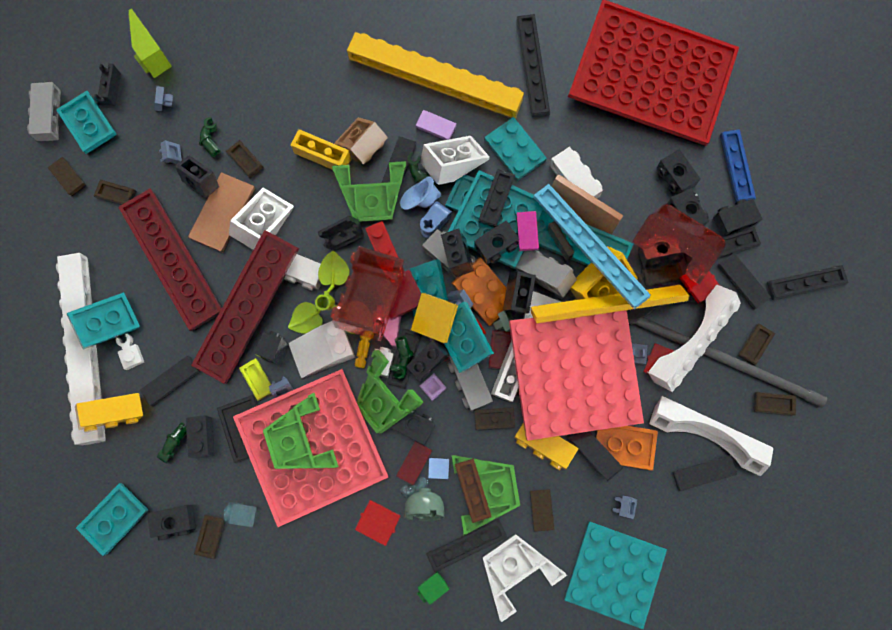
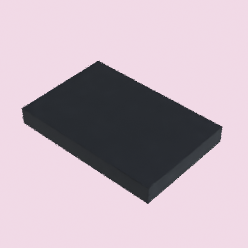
M254 394L217 408L234 463L249 459V455L233 416L258 406Z

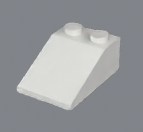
M472 136L424 144L420 163L439 185L459 179L488 161L489 155Z
M262 188L232 218L229 235L254 250L264 230L274 235L277 234L294 209V206Z
M339 318L323 324L288 343L301 379L356 358Z

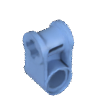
M438 201L430 207L427 214L420 221L421 234L425 238H429L437 229L440 230L452 215V211Z

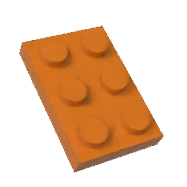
M479 257L472 263L473 272L457 277L451 284L457 290H465L474 304L472 308L490 326L499 318L498 314L504 311L503 305L507 288L484 260Z
M633 426L596 430V439L622 466L653 471L658 431Z

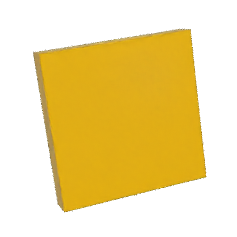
M421 293L411 330L437 341L447 343L458 305L426 293Z

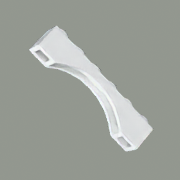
M719 285L714 287L706 298L705 316L696 334L676 351L660 357L648 373L654 383L671 392L681 384L682 379L688 371L692 370L698 358L705 353L708 345L716 339L718 332L728 323L732 314L739 309L741 302L736 292Z
M662 396L654 407L650 425L667 433L675 431L689 432L708 438L728 451L742 468L759 476L770 467L773 447Z

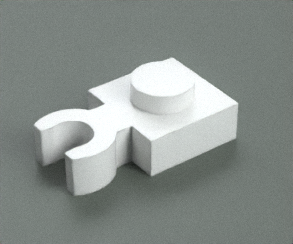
M125 334L127 341L122 343L120 338H116V343L123 349L118 351V355L123 368L128 370L144 363L138 345H132V336Z

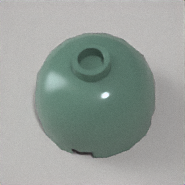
M420 488L419 492L413 493L408 497L404 508V518L413 520V517H416L419 521H438L440 517L444 519V503L438 494L431 492V489Z

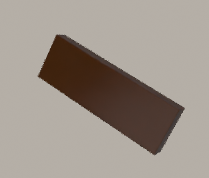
M474 458L455 464L472 523L491 518L492 516Z

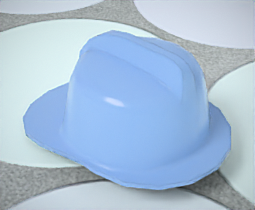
M430 176L426 177L409 188L401 198V208L404 210L415 206L428 208L441 197L440 191L433 184V178Z

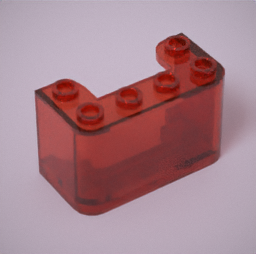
M668 204L660 206L647 217L632 241L639 247L648 249L661 237L693 257L686 269V273L691 280L699 285L725 248V240L720 235Z
M358 246L357 251H353L350 263H352L351 269H353V273L347 277L345 283L347 290L345 294H341L337 307H333L330 317L333 318L332 323L335 328L381 342L405 270L404 259Z

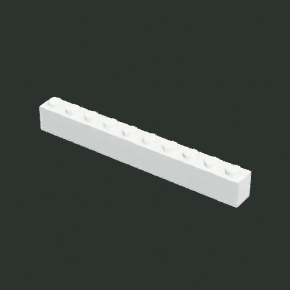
M81 253L58 256L56 270L59 274L58 289L61 293L59 305L63 314L61 325L64 328L63 344L66 347L64 360L68 369L66 380L70 390L68 393V400L71 403L70 420L73 423L71 437L75 445L83 446L105 442L104 426H99L97 430L91 432H84V429L79 430L75 412L76 403L102 399L96 345L83 350L67 317L68 312L92 304L88 258Z

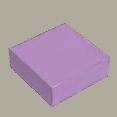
M435 374L431 375L420 385V388L432 401L447 389Z

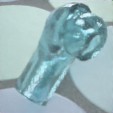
M421 476L416 485L402 486L400 493L404 498L408 499L413 493L419 492L420 488H426L429 481Z

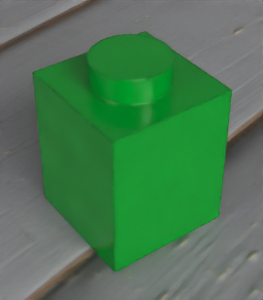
M437 571L418 586L419 592L417 594L424 603L428 602L431 605L450 590V587Z

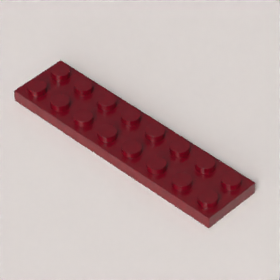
M150 188L119 206V210L189 331L195 330L218 316L222 309L221 305L154 191Z
M266 230L263 231L191 366L223 384L228 382L300 248Z

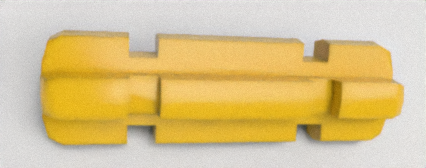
M369 331L363 332L360 335L361 341H359L356 355L358 358H356L354 364L357 368H365L366 365L365 358L368 355L369 341L372 335Z

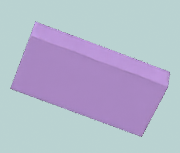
M423 110L416 128L441 139L450 140L456 128V123Z

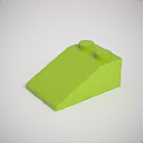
M131 8L128 11L132 48L136 52L134 57L147 74L150 72L155 78L171 68L172 65Z

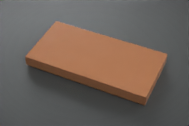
M221 172L217 179L219 188L209 195L188 238L223 253L231 238L229 235L230 221L249 202L255 187Z
M557 175L552 188L585 224L613 234L623 217L622 214L564 177Z

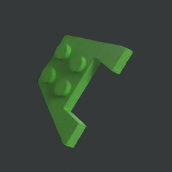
M406 161L389 162L390 182L351 185L349 165L332 166L354 218L359 219V221L388 220L393 218Z
M374 350L371 356L374 358L371 366L367 368L366 383L362 384L357 404L362 416L376 433H383L422 405L423 401L414 390H407L400 402L379 378L389 361L380 350Z
M315 393L307 396L301 403H298L293 409L263 430L275 469L339 467L334 450L313 456L301 417L320 411Z
M453 455L454 474H457L455 464L473 458ZM474 459L492 517L472 523L470 515L461 516L464 534H468L520 506L514 465Z

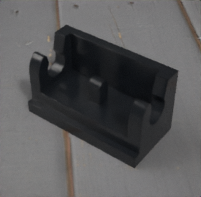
M108 63V68L100 64L99 69L102 73L98 95L94 94V100L97 105L115 106L121 73L114 64Z
M347 216L318 231L319 237L324 238L326 241L323 246L331 249V251H336L364 237L359 219Z

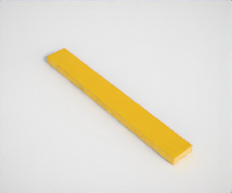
M681 285L648 289L650 298L637 308L688 301L689 294ZM621 294L532 306L531 314L536 323H544L631 310L633 308Z

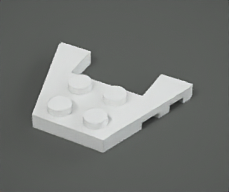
M516 534L483 557L501 622L517 612L505 592L540 568L551 586L567 576L565 572Z

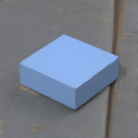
M429 458L428 478L448 479L449 459Z

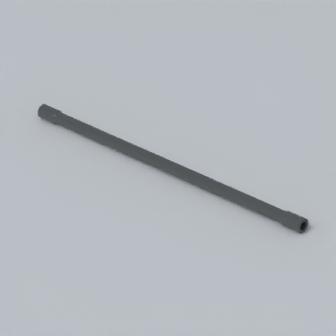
M571 291L569 296L576 299V297ZM644 317L634 323L681 345L686 344L691 339ZM710 346L705 350L704 355L804 398L806 401L819 407H824L827 402V397L798 386Z

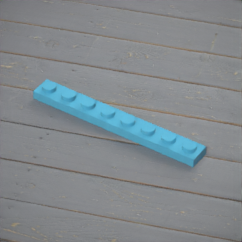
M550 184L534 194V199L633 309H636L650 298L649 292Z

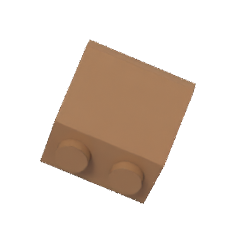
M358 117L334 144L349 150L354 161L365 164L371 160L376 150L384 145L388 137L375 122Z

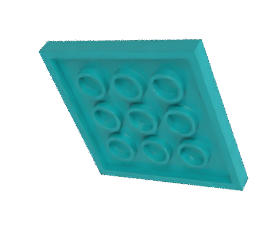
M480 170L448 230L450 232L459 228L466 238L468 248L475 251L477 250L474 247V241L494 228L478 222L494 176ZM512 185L498 225L507 220L518 236L517 212L536 211L538 222L544 209L534 199V194ZM494 241L492 243L493 246L496 248H499L503 245L500 241ZM519 244L517 245L518 248L513 252H506L501 255L502 258L498 262L515 269L523 251H519Z
M588 521L564 600L644 629L667 549Z

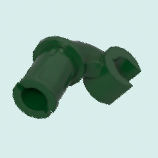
M208 117L204 120V126L200 132L199 145L203 146L211 157H215L221 150L211 140L212 137L209 134L217 130V124L209 126L213 120L212 117Z
M412 152L408 155L407 160L410 173L415 183L430 175L422 172V169L419 170L418 164L421 157L419 155L416 161H412Z
M406 336L395 338L400 361L398 365L394 364L389 369L397 371L392 377L399 379L405 377L406 366L410 363L411 356L413 355Z
M180 423L171 434L166 436V442L157 455V458L166 464L168 459L174 456L173 449L180 445V441L187 434L185 423Z

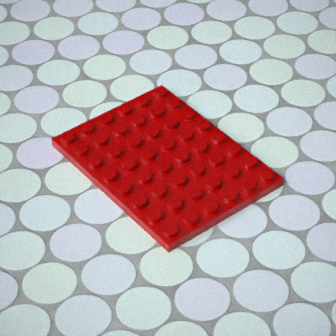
M602 0L568 97L707 146L739 47L616 3Z

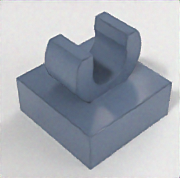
M156 86L155 111H162L163 105L172 107L173 95L164 94V87Z
M166 140L161 142V149L159 150V153H162L161 162L178 164L182 161L179 144Z
M464 289L451 291L447 295V298L453 304L459 305L462 302H467L470 308L474 305Z
M632 343L635 364L646 365L647 345Z
M284 376L281 377V381L277 383L272 381V385L269 386L274 398L294 390Z
M623 496V498L616 497L615 500L621 502V508H613V511L619 513V516L634 519L637 499Z

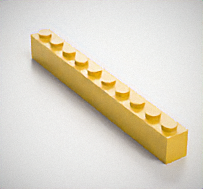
M355 32L347 49L350 60L510 118H516L523 101L524 92L516 87L511 88L499 81L488 80L485 76L474 75L466 69L460 70L449 63H441L432 57L421 56L415 51L404 50L401 46L390 45L382 39L376 40L365 33Z

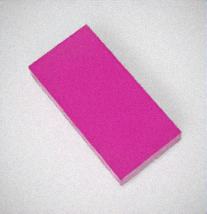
M536 211L517 212V229L520 239L519 251L539 250Z

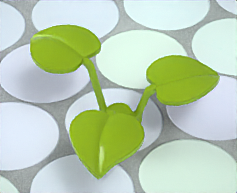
M331 251L325 256L318 270L320 282L323 285L331 284V286L324 292V295H319L316 298L315 305L303 302L295 308L288 325L289 329L298 333H308L323 324V319L319 315L321 310L336 309L344 312L340 321L346 332L359 334L372 330V314L365 304L352 301L348 304L347 309L336 306L334 298L329 295L334 285L344 284L350 274L347 263L335 251Z

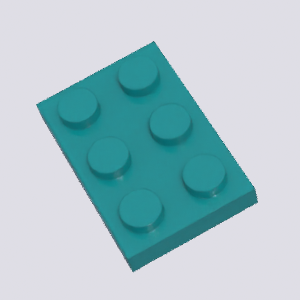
M88 91L56 109L85 154L117 135Z
M514 117L484 137L485 142L508 171L515 174L516 181H519L547 160L546 156Z
M435 259L410 268L411 274L421 293L448 301L440 260ZM417 309L413 310V316H414V317H415V314H416V310H417Z
M124 292L67 313V317L83 350L140 327Z
M460 303L448 341L444 344L459 373H462L491 356L494 352L468 303Z
M119 483L76 529L102 556H106L149 510L122 483Z

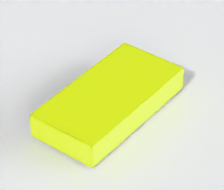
M256 358L239 368L257 401H261L271 395L269 386L272 384Z

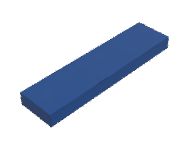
M740 129L721 132L720 138L735 203L743 199L746 201L755 200L756 196Z

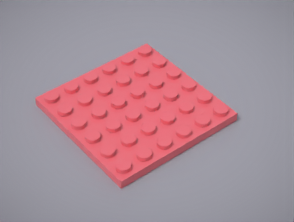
M627 310L544 323H536L534 318L509 321L527 441L644 423Z
M343 369L233 416L277 527L389 478ZM315 393L320 411L301 417L313 456L334 450L339 467L275 469L263 430L293 409L298 403H301L307 396Z

